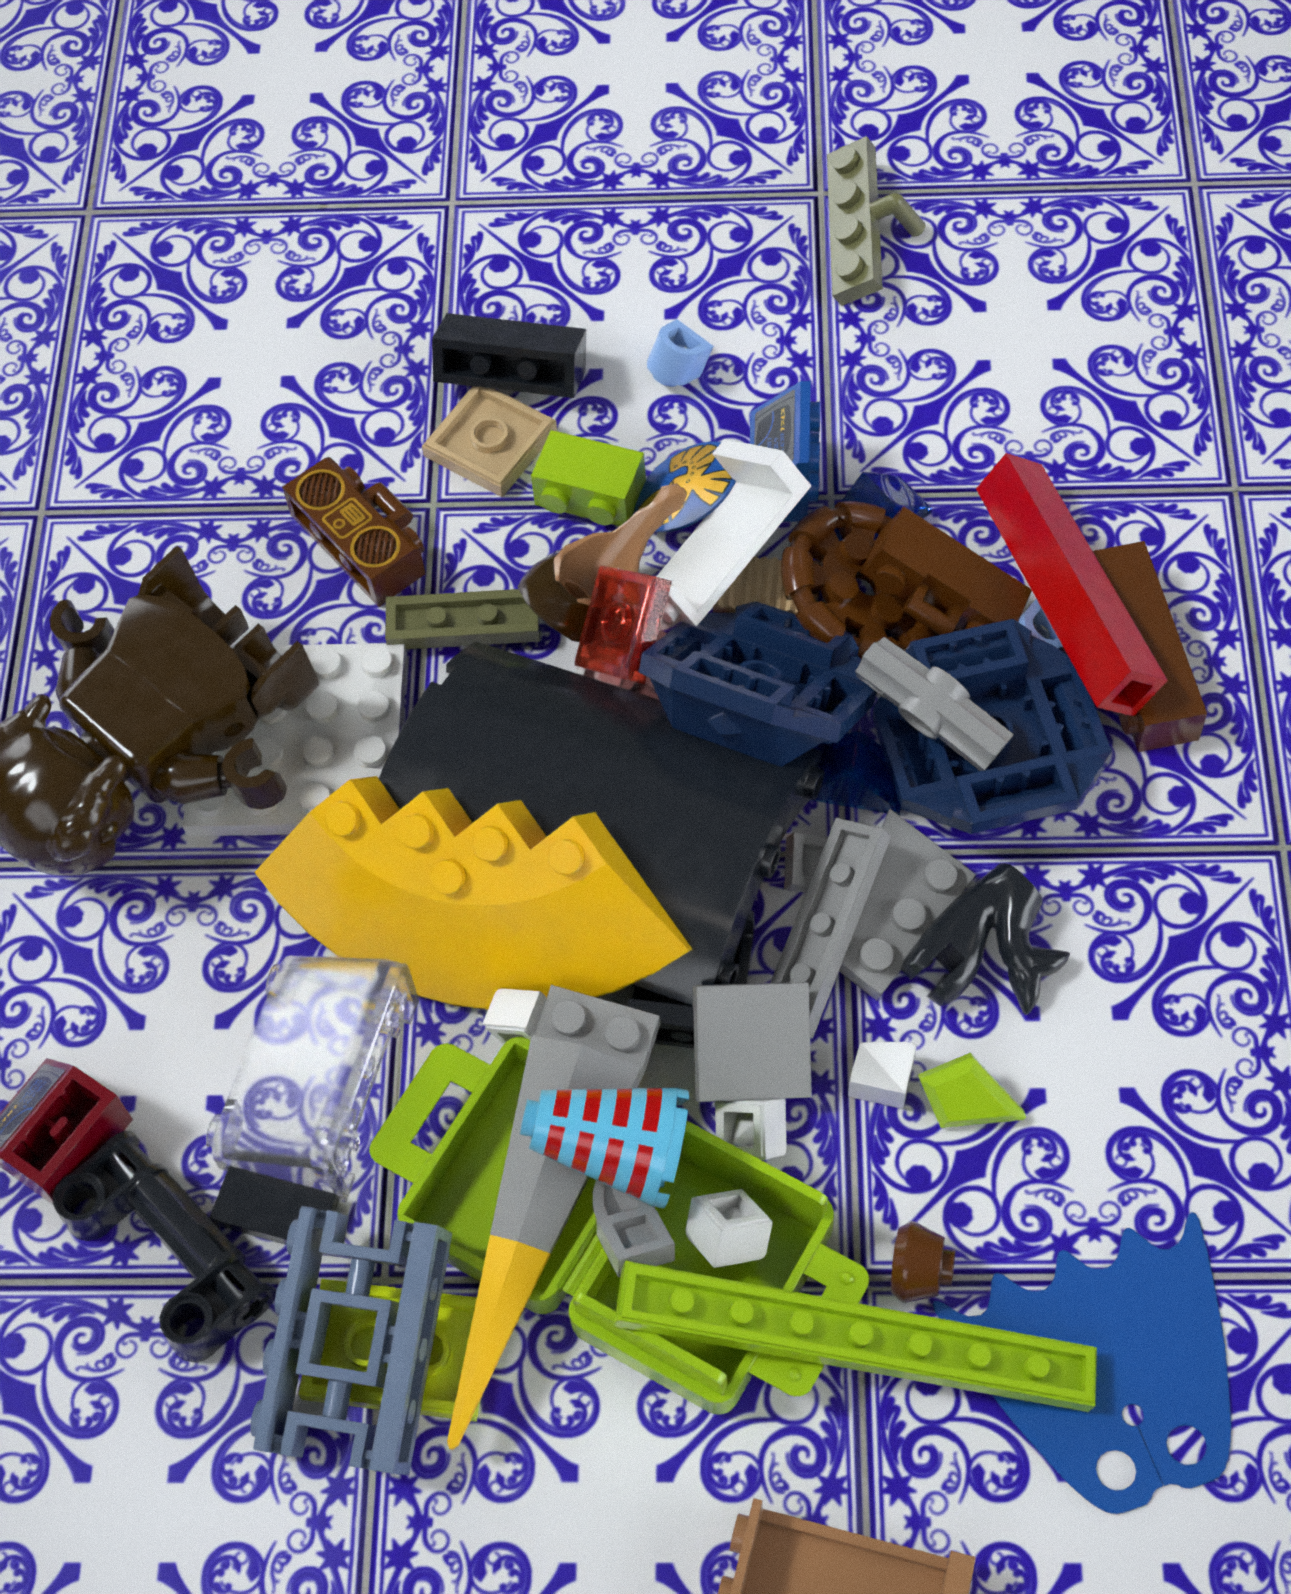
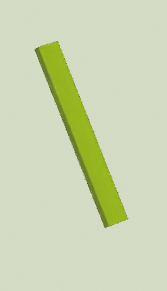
M625 1261L622 1266L614 1322L615 1327L1089 1412L1095 1407L1097 1347Z

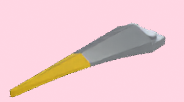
M554 985L550 987L535 1034L531 1036L447 1439L448 1447L451 1450L459 1446L513 1330L590 1177L529 1149L531 1137L520 1135L527 1099L539 1101L541 1090L637 1088L645 1074L661 1024V1019L658 1015Z

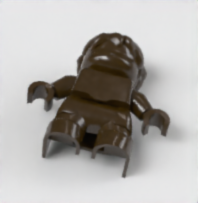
M179 546L174 547L143 577L138 595L128 599L115 630L108 618L103 617L95 618L93 626L89 630L81 632L84 628V623L72 601L64 599L57 603L49 619L50 628L65 652L62 656L55 692L59 700L60 709L79 737L63 728L56 726L45 727L46 719L52 707L49 697L45 694H38L23 710L0 722V846L12 857L33 870L49 875L75 876L102 867L113 858L116 840L128 829L134 818L135 805L131 792L125 784L126 781L155 803H163L168 799L181 804L225 796L228 788H232L242 804L252 809L273 807L284 799L287 786L280 773L265 769L256 776L247 777L250 770L262 765V754L253 738H245L253 731L259 719L271 714L276 708L285 711L296 708L320 685L319 679L301 643L296 641L281 656L271 643L264 627L258 623L232 649L230 646L249 629L241 609L235 605L226 614L220 610L203 590L183 550ZM232 747L224 759L221 755H212L214 752Z

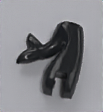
M1002 863L965 890L934 920L908 953L900 969L909 980H912L919 972L929 967L934 962L933 959L936 958L949 973H945L938 980L936 986L926 997L938 1006L947 1005L958 998L974 980L981 965L988 934L991 928L994 927L1000 956L1008 967L1010 985L1023 1014L1028 1015L1039 999L1041 977L1059 971L1068 961L1070 953L1068 951L1040 948L1031 945L1029 932L1042 906V897L1034 885L1018 869L1010 864Z

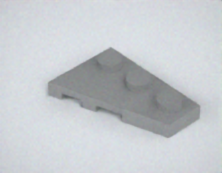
M889 809L882 828L891 836V839L839 970L840 973L876 1001L899 974L904 959L921 938L922 934L965 891L976 876L975 873L891 809Z

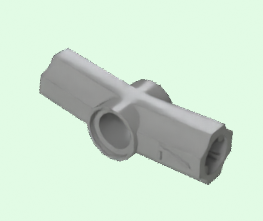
M885 637L870 646L862 656V660L855 671L858 679L897 706L901 716L911 726L931 739L938 737L979 771L987 769L1014 735L988 715L986 711H983L969 700L970 695L968 691L954 677L938 667L928 669Z

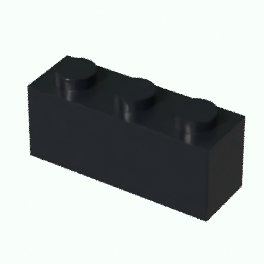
M446 313L432 337L433 382L574 398L586 372V329Z

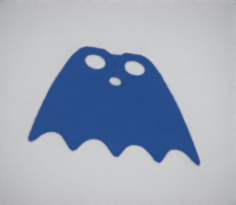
M1191 1212L1188 1215L1184 1233L1179 1243L1170 1249H1159L1133 1229L1125 1228L1122 1233L1120 1249L1116 1260L1111 1266L1104 1269H1094L1086 1266L1068 1251H1060L1057 1256L1054 1279L1044 1290L1031 1291L1024 1289L1003 1274L995 1273L992 1277L988 1308L981 1315L967 1316L956 1312L940 1301H934L933 1308L940 1319L1097 1347L1095 1407L1089 1412L992 1395L1016 1427L1059 1475L1095 1507L1106 1513H1125L1146 1505L1151 1500L1153 1493L1158 1488L1163 1487V1485L1173 1484L1182 1488L1192 1489L1217 1479L1224 1472L1229 1459L1231 1442V1414L1226 1351L1212 1270L1201 1224L1196 1213ZM1127 1405H1137L1143 1411L1144 1418L1138 1426H1131L1123 1420L1122 1411ZM1187 1425L1194 1427L1205 1438L1206 1453L1199 1462L1190 1465L1182 1464L1173 1459L1168 1452V1435L1178 1426ZM1116 1450L1123 1452L1133 1461L1136 1475L1129 1487L1122 1490H1113L1103 1485L1098 1478L1096 1471L1097 1461L1101 1455L1108 1451Z

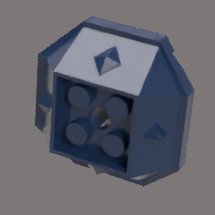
M757 601L736 606L734 613H708L697 627L681 622L642 653L639 673L650 678L672 728L780 767L820 743L829 745L832 742L838 743L874 706L877 693L856 676L855 671L862 659L858 656L859 648L851 633L844 632L843 636L836 635L829 643L822 642L812 637L809 630H805L795 614Z
M1014 619L911 641L905 651L907 654L928 669L938 667L954 677L968 691L970 695L969 700L983 711H986L988 715L1014 735L987 769L979 771L938 737L931 739L916 730L901 716L897 706L880 695L873 708L872 719L901 809L970 834L1077 810L1108 765L1112 750L1093 700L1068 655L1055 646L1032 636L1031 630Z

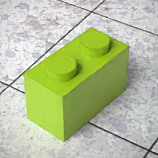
M550 430L531 474L535 505L541 506L553 513L560 514L565 512L588 518L600 525L612 524L616 526H621L633 516L635 504L646 481L644 452Z

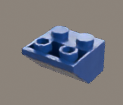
M800 381L751 411L750 444L784 451L811 485L809 490L782 522H799L808 514V503L818 502L820 402H810L811 381Z

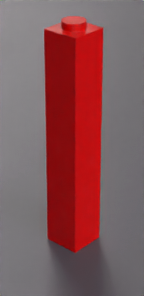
M1005 453L979 484L976 491L1096 707L1135 716L1168 680L1042 464Z

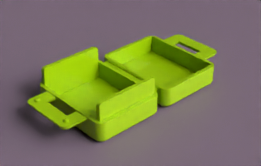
M514 1037L506 1041L491 1064L453 1044L445 1043L436 1046L372 1140L369 1148L370 1156L377 1164L413 1183L399 1204L397 1211L398 1221H405L411 1224L418 1222L438 1225L453 1232L447 1263L478 1281L481 1280L531 1041L525 1037ZM453 1082L471 1092V1095L431 1154L411 1142L449 1084ZM686 1121L674 1183L665 1181L664 1187H660L658 1191L670 1194L665 1208L655 1207L675 1243V1261L658 1265L657 1267L793 1292H800L805 1281L810 1277L826 1286L821 1297L859 1303L868 1287L869 1275L862 1265L826 1246L834 1226V1209L827 1196L693 1123ZM593 1178L588 1180L525 1308L537 1314H548L559 1307L566 1294L573 1296L569 1305V1317L577 1337L712 1414L721 1415L731 1411L736 1406L753 1375L793 1397L806 1395L812 1389L825 1364L615 1327L614 1322L621 1277L617 1276L597 1237V1220L593 1210V1189L596 1180ZM743 1189L773 1221L766 1255L760 1260L714 1268L687 1238L686 1225L691 1199L696 1196Z

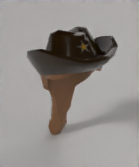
M677 483L662 486L648 506L639 509L616 530L587 535L565 545L563 549L557 550L537 562L524 574L517 586L526 604L544 623L571 641L597 645L619 633L634 609L623 600L621 594L624 592V589L611 575L617 568L638 574L640 560L648 540L662 526L664 520L682 508L687 497V491Z

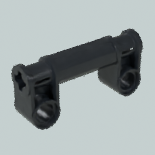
M132 1131L120 1132L108 1139L92 1157L56 1185L53 1193V1206L70 1234L77 1239L85 1241L97 1240L106 1235L116 1224L134 1210L194 1278L190 1284L176 1296L169 1299L163 1306L159 1317L160 1328L177 1356L189 1362L204 1361L213 1356L220 1347L242 1328L253 1323L265 1313L274 1302L277 1290L268 1282H260L244 1264L246 1261L245 1255L169 1174V1171L161 1163L154 1164L138 1147L139 1138ZM91 1198L97 1199L91 1210L83 1214H73L80 1202ZM233 1284H236L242 1290V1292H240ZM193 1318L205 1319L203 1327L195 1335L189 1337L178 1336L180 1328L186 1321Z

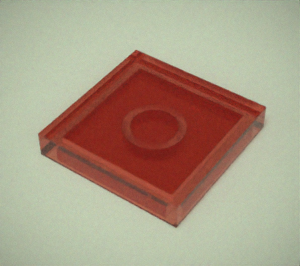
M600 565L574 665L645 684L647 676L639 673L642 653L656 643L672 581Z

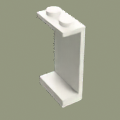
M724 439L712 454L736 481L732 490L724 501L702 520L655 579L619 568L614 571L611 576L624 589V592L621 594L623 600L641 614H646L647 611H650L668 623L672 624L675 620L697 627L811 487L810 483L784 451Z

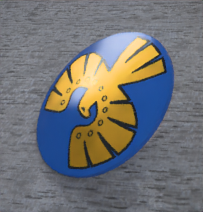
M709 441L686 447L664 460L646 478L634 507L635 513L639 509L648 506L662 486L677 483L687 491V497L682 508L664 520L662 526L655 532H672L691 526L712 513L728 496L736 481L712 454L721 442Z

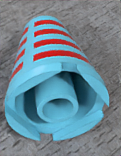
M680 1088L541 1090L539 1101L527 1099L520 1135L531 1137L530 1150L646 1204L665 1208L670 1194L658 1191L660 1187H664L665 1181L674 1183L688 1109L678 1108L676 1104L682 1105L688 1101L689 1091Z

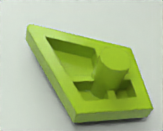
M971 1052L918 1074L940 1128L1020 1121L1026 1118L1022 1107Z

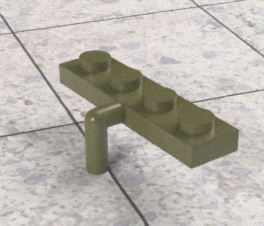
M867 136L827 154L832 296L841 306L883 289L879 219L893 214L912 237L921 235L926 227L924 221L901 194L891 193L878 199L876 147Z

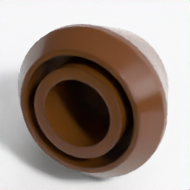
M910 1221L898 1228L894 1246L891 1293L902 1303L938 1296L940 1285L952 1286L955 1250L944 1249L945 1237L915 1221Z

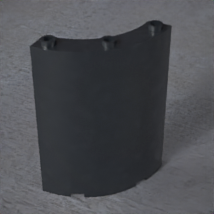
M477 641L455 655L446 664V673L450 674L441 685L431 682L414 706L379 776V780L399 809L403 808L423 791L449 788L470 820L475 822L498 803L521 800L546 836H549L573 816L595 812L692 948L691 951L657 973L633 983V985L693 1006V986L735 984L739 965L733 963L761 883L764 877L771 878L774 875L781 855V847L779 845L790 825L802 808L810 800L815 801L820 793L825 771L818 768L822 751L812 748L780 767L672 728L659 699Z

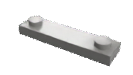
M835 818L770 982L809 983L811 1039H813L891 839V836L883 828Z

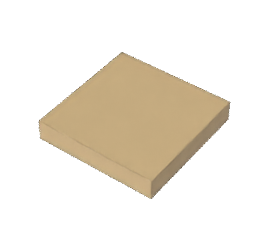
M472 386L422 445L423 455L503 498L543 449L550 430L557 431V423L555 419L496 389Z

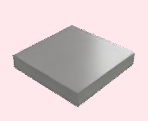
M788 982L693 986L695 1097L698 1102L812 1097L809 983Z

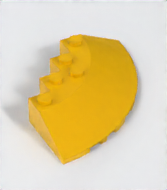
M377 776L349 779L312 809L254 872L279 905L308 934L339 958L381 982L410 994L453 1006L488 1010L495 992L501 988L540 991L547 997L551 985L592 997H599L618 991L657 973L692 950L595 812L573 816L549 836H546L521 800L498 803L475 822H472L449 788L423 791L403 808L399 809Z

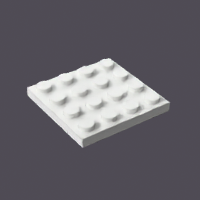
M405 644L303 645L320 685L296 708L289 711L276 708L271 714L259 719L253 731L245 738H253L262 754V765L250 770L247 777L256 776L265 769L280 773L287 786L284 799L273 807L252 809L242 804L232 788H228L225 796L185 804L183 829L186 835H289L312 809L349 779L373 776L379 778L388 755L403 727L407 665ZM292 645L273 646L282 656ZM232 747L214 752L212 755H221L224 759Z

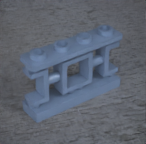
M302 1206L298 1219L293 1220L287 1235V1252L291 1257L287 1278L281 1280L275 1296V1311L279 1315L275 1339H271L268 1342L263 1356V1372L267 1375L263 1399L256 1403L251 1417L250 1430L252 1436L255 1437L253 1448L262 1452L303 1457L308 1427L354 1434L349 1466L390 1474L409 1475L453 1232L438 1225L418 1222L411 1224L395 1220L389 1250L345 1244L344 1239L349 1216L336 1211H323L313 1207ZM323 1254L352 1259L345 1293L316 1289ZM375 1263L406 1267L399 1303L392 1300L369 1297ZM332 1305L377 1312L366 1372L320 1365ZM299 1374L329 1379L322 1416L292 1411ZM353 1383L384 1388L377 1425L346 1420Z

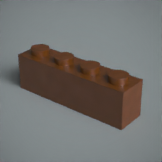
M1145 541L1094 550V555L1168 680L1135 716L1119 713L1123 732L1126 735L1132 734L1138 752L1198 741L1207 717V711Z

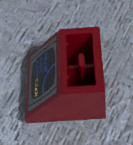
M46 1058L0 1112V1168L53 1204V1193L56 1185L92 1157L108 1139L123 1132L133 1121V1118L119 1097L74 1065Z

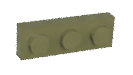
M519 589L386 597L385 641L387 645L405 644L406 649L469 646L476 641L486 645L540 642L539 617L526 604Z

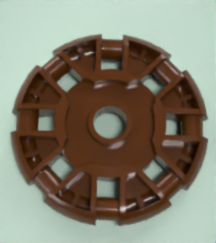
M843 501L838 502L834 509L821 506L803 517L789 534L788 539L791 545L785 548L782 553L781 578L787 600H793L798 610V613L795 615L797 620L805 630H809L812 637L825 643H829L836 635L843 636L846 631L855 634L856 637L853 636L859 648L858 656L861 659L874 642L880 641L883 637L903 651H906L911 641L938 636L939 634L902 611L907 601L906 599L903 600L896 595L882 592L876 587L872 579L861 573L876 540H873L875 533L880 534L882 529L892 519L885 515L886 509L864 502ZM834 529L839 530L843 540L839 541ZM813 558L816 559V560H818L819 563L816 564V563L813 561ZM855 578L868 582L873 588L874 596L863 593L859 589ZM821 590L826 603L823 601L816 602L813 594H817ZM889 631L892 637H887L885 632Z

